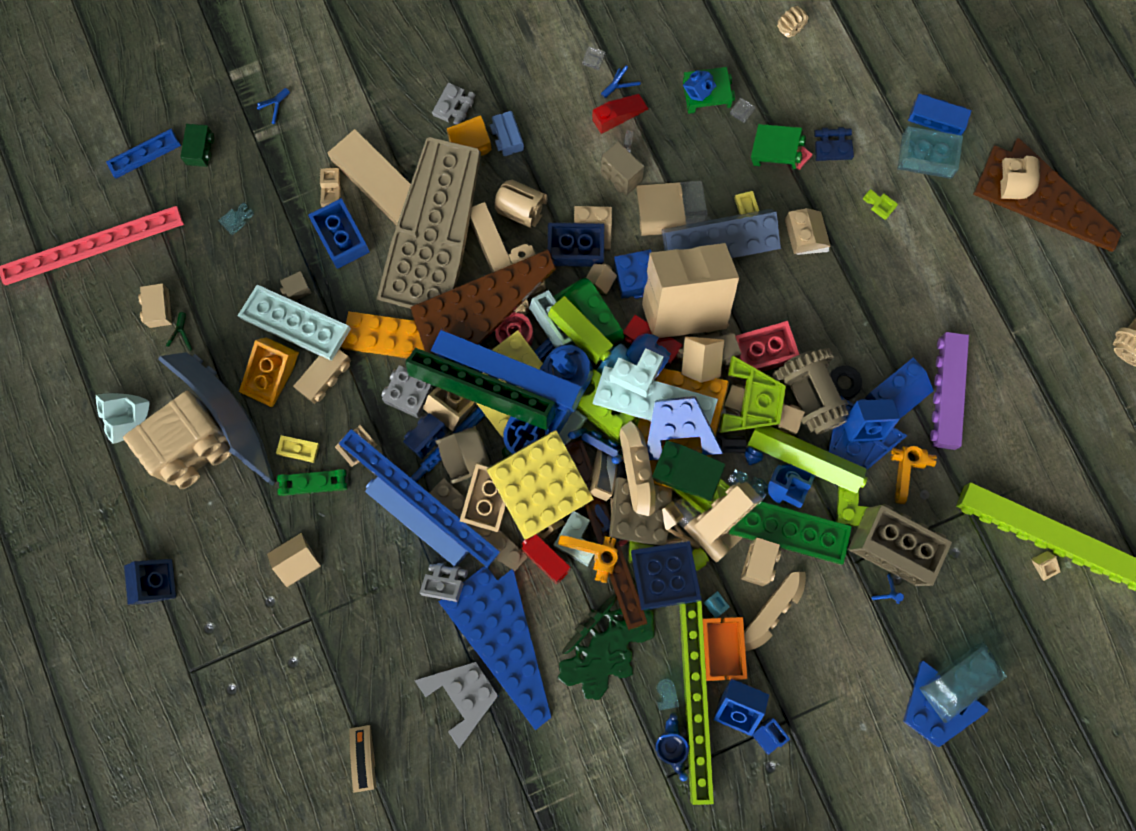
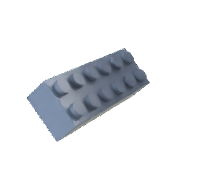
M772 209L662 229L665 251L692 249L699 246L726 243L731 258L781 249L777 212Z

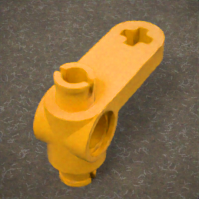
M903 446L901 450L893 448L891 451L893 455L891 460L899 461L895 492L896 503L905 504L907 501L911 468L924 469L926 466L935 467L936 465L934 459H937V456L928 454L927 450L917 446ZM908 453H912L915 456V462L908 458Z
M568 536L559 537L558 544L561 546L595 554L593 570L597 572L594 580L607 583L608 574H613L614 566L618 559V550L614 548L617 539H610V537L604 536L603 545ZM603 552L610 555L609 563H605L602 560Z

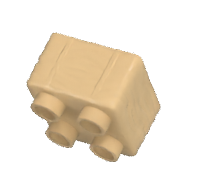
M190 391L180 394L123 436L124 441L151 476L170 485H177L179 489H185L194 484L200 478L197 470L206 463L210 462L213 466L218 465L231 455L229 452L230 445L213 414L204 402Z

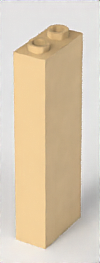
M354 129L328 152L331 161L397 226L411 184Z
M485 202L473 206L470 223L491 272L493 273L512 265ZM526 299L514 312L527 316L529 313L528 300Z

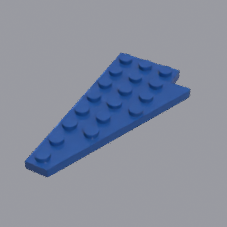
M483 566L463 582L464 585L458 602L441 599L439 603L536 730L551 718V713L515 573L511 569L497 580L486 566Z

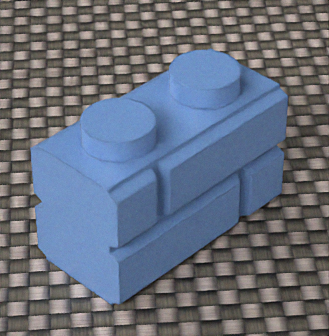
M509 111L502 115L493 116L490 129L492 135L497 136L498 140H495L497 150L502 151L503 156L523 151L524 144L513 112Z

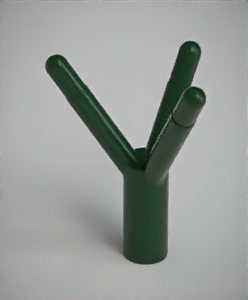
M179 312L176 328L166 343V347H169L177 333L181 332L189 351H192V346L184 330L186 313Z

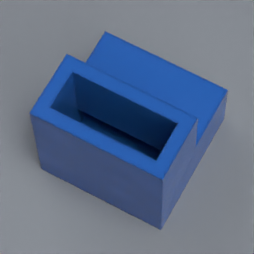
M768 718L752 734L768 755L777 747H782L790 740L774 718Z

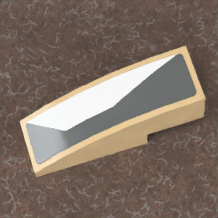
M598 449L590 477L592 482L589 492L591 495L607 501L613 495L617 464L612 462V456Z

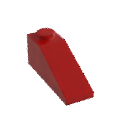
M640 94L608 101L593 109L592 120L599 132L603 134L648 110V107Z

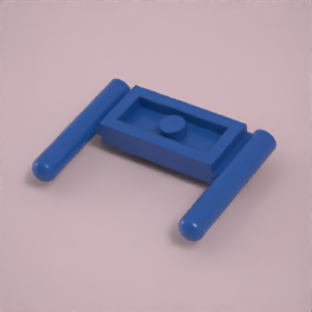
M582 427L568 433L569 439L582 436L583 441L612 456L614 464L624 461L622 448L619 447V443L612 439L607 440L603 438L600 432L596 430L588 431L587 428Z

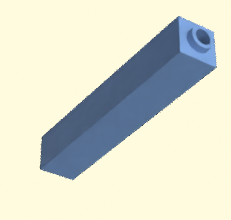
M379 477L372 479L367 484L365 492L453 566H458L468 554L467 550Z

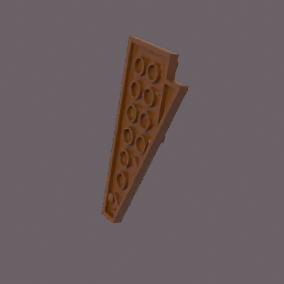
M549 250L543 251L410 307L424 350L434 354L431 352V349L440 330L480 345L556 270L551 252Z

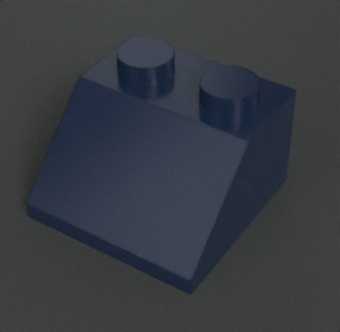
M430 413L420 418L417 423L418 426L414 430H409L404 436L405 440L403 441L422 460L437 445L435 440L444 437L448 433L445 424Z
M172 559L134 561L124 566L128 605L146 604L176 598Z

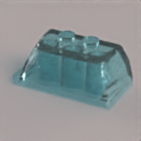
M980 643L919 689L943 722L947 723L999 684L1007 675L998 665L986 643Z

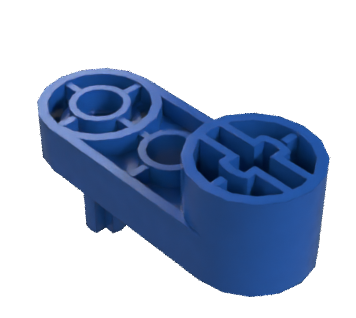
M561 345L553 349L539 369L552 375L554 373L556 377L581 386L584 392L593 376V365L589 357L583 350L573 345ZM555 405L556 416L547 430L510 417L503 432L507 450L514 454L554 430H557L558 434H560L572 411L569 410L568 413L557 409L558 405ZM529 435L534 437L532 442L527 440Z

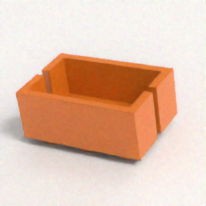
M743 617L723 618L722 623H720L721 618L702 619L706 681L725 680V676L726 680L747 679Z

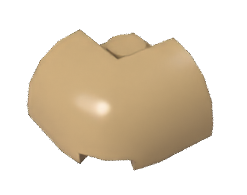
M1027 155L1024 159L1004 158L1002 161L1003 179L1000 181L1001 199H1024L1032 195L1038 188L1040 180L1038 158Z

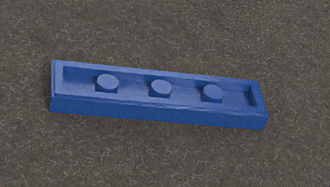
M171 128L106 161L114 178L117 179L180 147L181 144Z

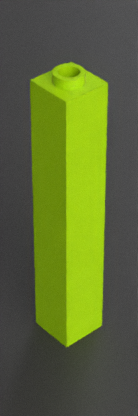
M771 426L755 428L748 443V446L854 493H857L860 487L863 488L868 479L865 476L866 468Z

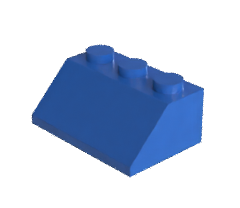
M913 357L871 391L865 399H893L899 417L902 418L934 390L927 372Z

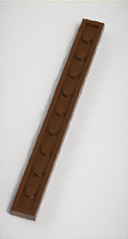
M579 440L565 445L588 490H590L592 466L583 441ZM592 495L594 500L584 506L597 543L603 545L604 536L609 537L608 532L603 534L601 531L604 525L595 513L596 504L600 505L610 522L611 519L604 500ZM618 542L615 543L614 547L618 550V559L615 563L613 574H609L627 628L631 630L648 622L644 611H641L639 597ZM603 552L602 557L604 562L609 563L610 555L606 552Z

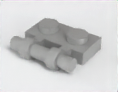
M448 82L432 114L446 122H449L454 117L453 123L457 125L465 120L466 113L469 107H472L476 95L473 92H469L467 97H464V89ZM459 103L462 104L460 110H456Z
M442 563L430 564L429 571L434 572L433 576L425 574L419 593L422 596L458 602L464 585L458 578H466L468 571L461 569L459 566L448 567ZM443 574L450 575L449 578L441 577Z

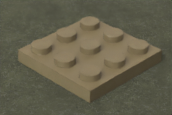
M616 478L609 537L653 546L666 545L668 530L665 529L662 509L671 502L672 488L654 485L656 496L655 511L650 516H646L633 510L628 479Z

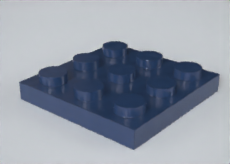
M690 541L631 550L641 611L701 601Z

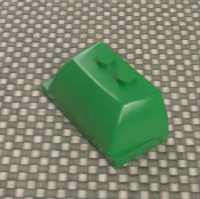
M582 278L553 296L556 302L565 296L613 344V347L624 342L622 328L589 279Z

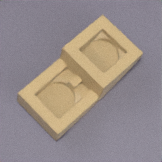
M339 168L321 169L320 203L322 207L340 199Z

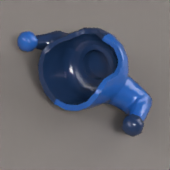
M673 712L666 721L665 733L656 742V753L663 762L672 766L674 771L680 775L679 779L681 781H686L688 775L685 773L684 761L689 754V747L686 739L679 733L678 714Z

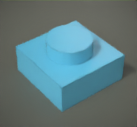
M718 591L703 602L715 618L719 617L730 607Z

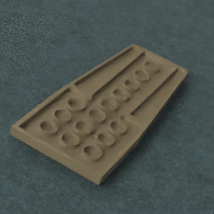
M431 137L426 139L390 244L376 300L411 309L410 307L456 288L464 255L479 170L480 150Z

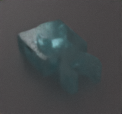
M245 203L239 205L237 212L231 209L218 220L231 235H234L246 224L243 221L245 218H250L254 214L251 209L244 212L247 208Z

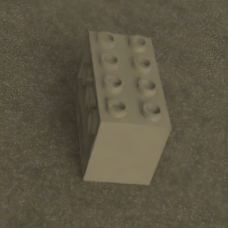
M882 504L867 508L848 550L915 586H933L952 542L947 540L944 534L928 530L929 527L927 525L911 521L910 516L894 512V508L889 505Z

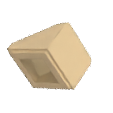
M673 501L662 509L666 530L684 518Z
M1049 551L1032 558L1033 565L1043 581L1061 572L1057 557Z

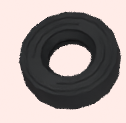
M842 365L831 371L830 377L841 397L847 400L855 397L860 392L862 377L855 368ZM840 376H847L851 379L852 385L849 389L839 387L838 378Z

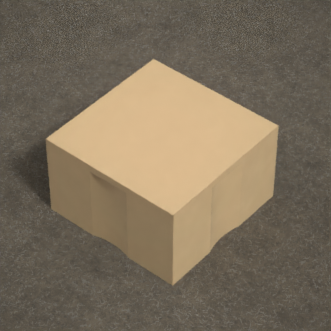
M726 243L684 250L675 249L651 252L647 268L648 280L644 288L642 301L651 334L659 338L727 329L739 276Z

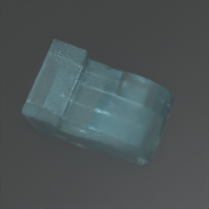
M669 679L660 680L656 686V690L662 701L657 702L658 710L679 707L674 683Z

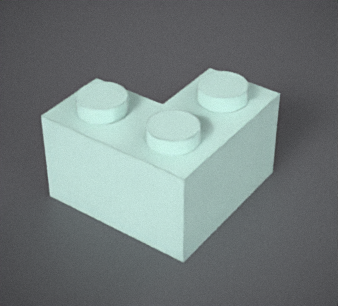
M645 348L637 365L618 358L610 374V381L646 397L663 364L664 356Z
M574 511L555 541L554 548L588 567L595 554L558 544L560 536L584 540L582 537L590 524V520Z

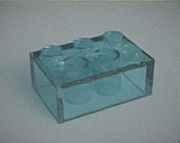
M908 126L902 135L897 169L952 179L959 170L963 136Z

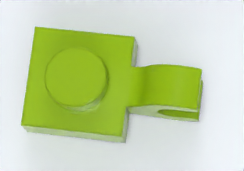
M871 189L863 198L865 202L874 205L871 210L884 220L898 206L895 201L884 193L880 197Z

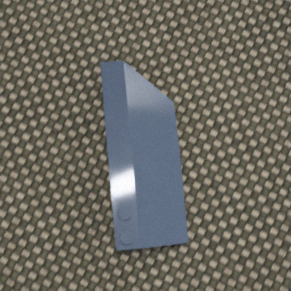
M184 352L160 356L158 360L187 383L211 411L231 447L229 452L242 460L246 466L273 486L275 480L263 441L244 407L234 394L215 376L217 372L209 365L207 368L201 365L203 360L196 354L191 356Z

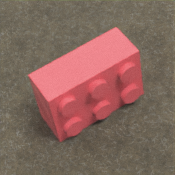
M788 321L735 336L741 351L739 359L761 372L784 366L785 362L800 355Z

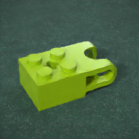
M593 369L591 383L595 389L590 395L581 397L577 408L619 442L621 427L630 421L635 423L638 417L619 412V415L615 414L613 416V410L593 404L601 374Z

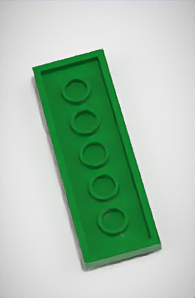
M761 501L735 524L728 534L752 541L755 538H760L779 544L781 549L843 565L852 526Z

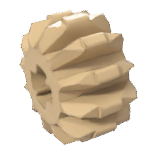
M799 6L791 7L781 15L777 27L784 36L790 38L804 29L809 17Z

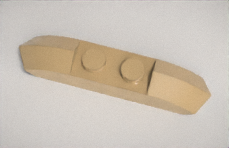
M630 421L621 427L619 436L632 507L636 513L650 516L655 511L656 496L647 444L640 429Z
M792 572L788 574L744 631L745 651L753 650L766 643L773 636L768 629H773L778 624L779 619L777 618L781 612L785 614L791 607L789 602L792 601L796 604L799 602L805 588V572Z

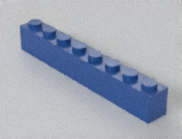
M440 330L431 349V352L436 356L555 402V405H558L557 409L566 413L569 410L572 412L576 411L584 393L583 388L579 385Z

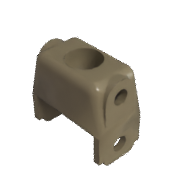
M476 426L435 440L436 444H438L444 467L452 478L450 479L452 484L472 477L476 463L490 465L488 454Z

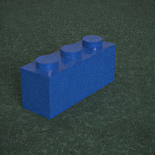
M918 94L913 103L908 121L961 137L966 130L972 110L966 109L964 106L950 104L945 100L931 98L926 94Z

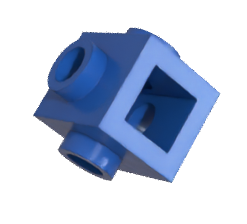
M697 70L690 75V78L683 84V87L692 100L703 101L712 93L716 84L711 73Z

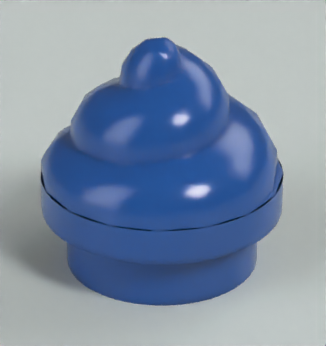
M751 446L746 448L744 456L748 465L762 461L764 452Z

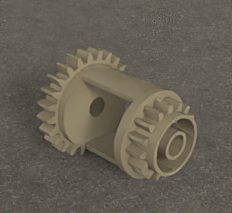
M829 348L820 349L816 352L811 350L797 355L785 362L784 366L780 367L772 375L778 382L784 383L785 386H791L801 410L805 412V417L801 419L803 425L807 424L810 432L815 431L816 435L846 423V417L849 415L846 408L848 402L846 399L841 400L827 370L830 365L829 362L834 359ZM808 378H811L824 407H820L807 380Z

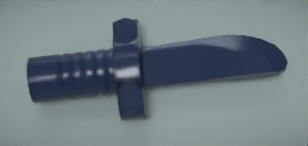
M596 504L595 513L604 525L601 531L603 534L606 532L609 534L610 521L600 505Z

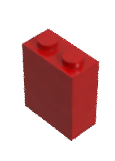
M537 534L523 541V552L555 584H558L571 571L570 566Z

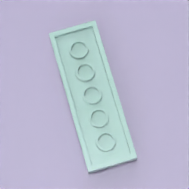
M256 285L238 314L240 319L331 361L351 330L348 325L259 285Z
M604 366L593 400L594 405L651 421L656 400L696 396L709 424H711L718 399L655 380L647 396L644 397L611 382L610 374L613 368Z

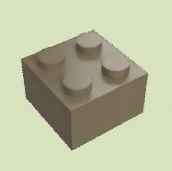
M619 142L615 143L602 155L601 174L606 180L612 181L614 187L620 193L623 192L627 196L642 182L644 166Z

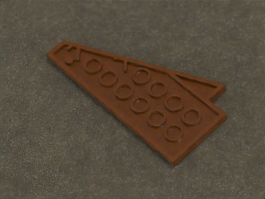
M1017 138L1011 152L998 146H993L973 195L1110 252L1116 249L1121 233L1021 139ZM1026 155L1038 158L1040 180L1036 191L1024 199H1001L1000 181L1003 179L1002 161L1004 158L1024 159Z

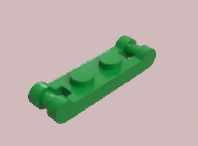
M345 469L325 472L277 475V482H279L277 492L279 496L347 490V483H345L347 473ZM332 478H337L336 484H333ZM287 482H292L293 488H287Z

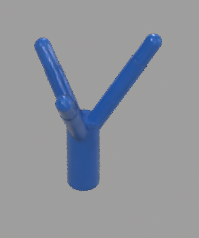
M626 65L622 71L618 68L613 82L601 92V95L607 98L617 88L637 86L641 82L617 84L628 69Z
M284 88L274 98L257 103V109L275 103L272 124L276 123L279 104L290 94L289 90Z
M888 574L887 577L891 588L890 594L872 596L871 598L872 600L891 598L899 604L904 599V596L896 592L892 576Z

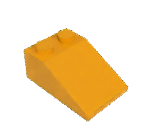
M267 337L255 340L239 392L273 407L294 369L299 352Z

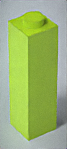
M565 296L550 308L547 316L595 364L600 360L604 362L609 358L613 344Z

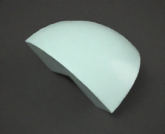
M119 393L96 395L98 415L100 418H103L104 432L113 444L123 441V436L145 421L147 417L149 401L142 397Z

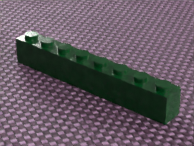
M416 347L405 361L408 376L544 430L549 428L556 416L555 402Z

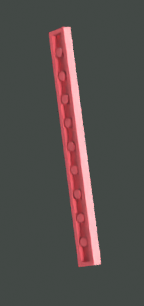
M177 206L1 265L0 276L2 283L9 285L182 226L184 223L180 210Z

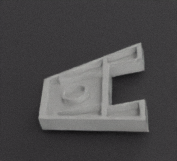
M476 662L414 680L425 697L443 686L465 719L448 731L458 748L463 745L499 696Z

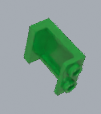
M727 67L699 70L711 73L716 84L712 93L703 101L692 100L684 88L688 114L695 113L698 107L726 104L727 108H731L732 101H735L734 90H731L730 87L732 76L728 74ZM695 71L684 72L682 81L683 84L690 78V75Z
M758 124L751 155L753 166H761V162L791 164L793 169H797L798 163L802 161L801 147H804L806 142V135H803L802 128Z

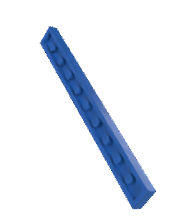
M352 429L338 443L487 568L500 554V551L466 523L460 522L459 517Z

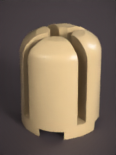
M514 180L505 181L495 196V210L498 214L529 228L531 226L535 227L542 217L540 214L542 204L547 203L546 194Z

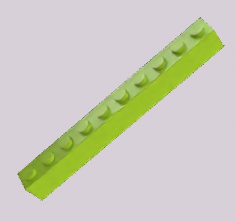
M971 482L964 485L956 507L961 508L963 513L968 515L974 514L985 523H994L1002 531H1011L1022 540L1029 539L1035 542L1034 545L1039 548L1053 550V554L1059 557L1066 556L1072 559L1071 562L1074 564L1088 566L1090 571L1097 574L1103 573L1109 576L1111 581L1125 583L1129 589L1136 591V557Z
M698 601L679 604L686 731L689 747L690 801L693 805L714 804L702 603Z

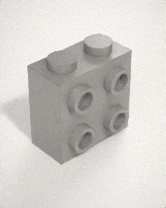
M399 365L397 370L394 369L390 376L391 382L389 386H386L382 392V400L385 404L419 419L424 410L423 406L427 397L435 386L408 376L407 368Z

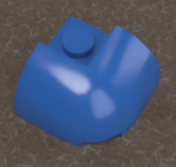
M653 334L639 335L628 348L626 356L629 357L634 365L638 364L645 348L664 356L663 364L656 376L657 378L670 359L671 353L665 347L659 346L656 343L659 337Z
M791 464L778 465L768 485L769 495L778 504L784 500L801 508L815 475Z

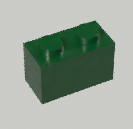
M186 124L180 156L186 165L208 167V161L212 157L211 144L214 143V133H212L208 125Z

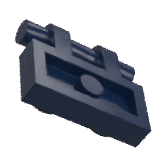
M823 127L820 130H814V137H821V141L815 142L816 161L852 160L854 157L852 140H845V136L852 135V129H845L844 127L828 129V127ZM837 136L838 140H829L828 137Z

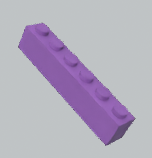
M946 332L937 342L939 356L936 359L938 374H936L934 380L937 390L933 396L935 411L932 413L934 430L931 431L930 440L933 441L932 447L956 450L962 446L969 335Z

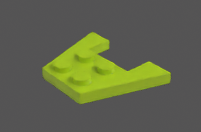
M731 356L728 376L747 380L741 417L722 414L719 433L780 424L786 386L737 357Z

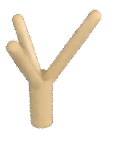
M677 524L673 526L677 532L671 528L668 529V532L680 539L667 540V544L690 541L691 547L699 549L700 545L694 539L686 536Z

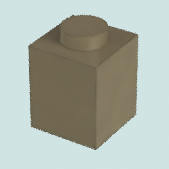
M301 271L280 280L283 286L280 290L283 296L288 297L290 300L296 301L312 293Z

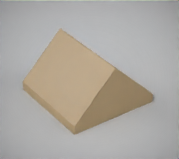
M685 336L681 375L701 383L720 378L724 340Z
M302 533L267 554L273 571L286 587L321 567Z

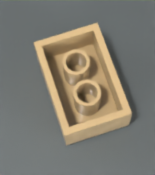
M478 462L475 465L460 522L499 532L506 511V505L486 470L491 466Z
M738 482L736 485H732L725 492L727 496L724 495L722 498H718L711 505L713 509L710 508L707 512L704 511L697 518L699 522L694 526L710 544L720 539L763 500L748 482L742 484Z

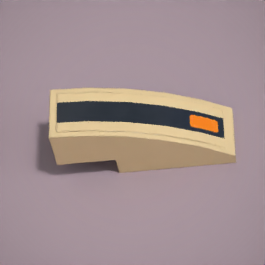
M371 725L350 728L353 793L377 788Z

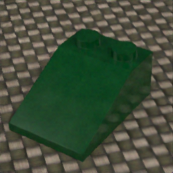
M666 440L652 478L657 483L712 502L726 464L686 446Z

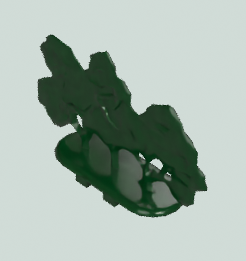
M616 594L610 596L597 611L592 609L588 614L590 619L584 625L579 624L574 629L577 633L562 651V654H568L576 648V656L572 659H564L559 663L560 674L558 679L567 687L582 683L584 698L599 700L608 689V675L613 674L619 679L632 676L633 671L630 665L632 651L627 648L629 642L643 643L654 638V613L650 609L643 610L648 623L628 630L625 620L619 621L613 618L614 615L618 617V614H622L621 608L615 611L609 610L617 600ZM603 616L609 618V628L605 632L599 633L594 626ZM612 621L616 622L615 627L612 626ZM591 632L593 638L588 647L580 645L579 643ZM581 652L585 656V659H582L580 657Z

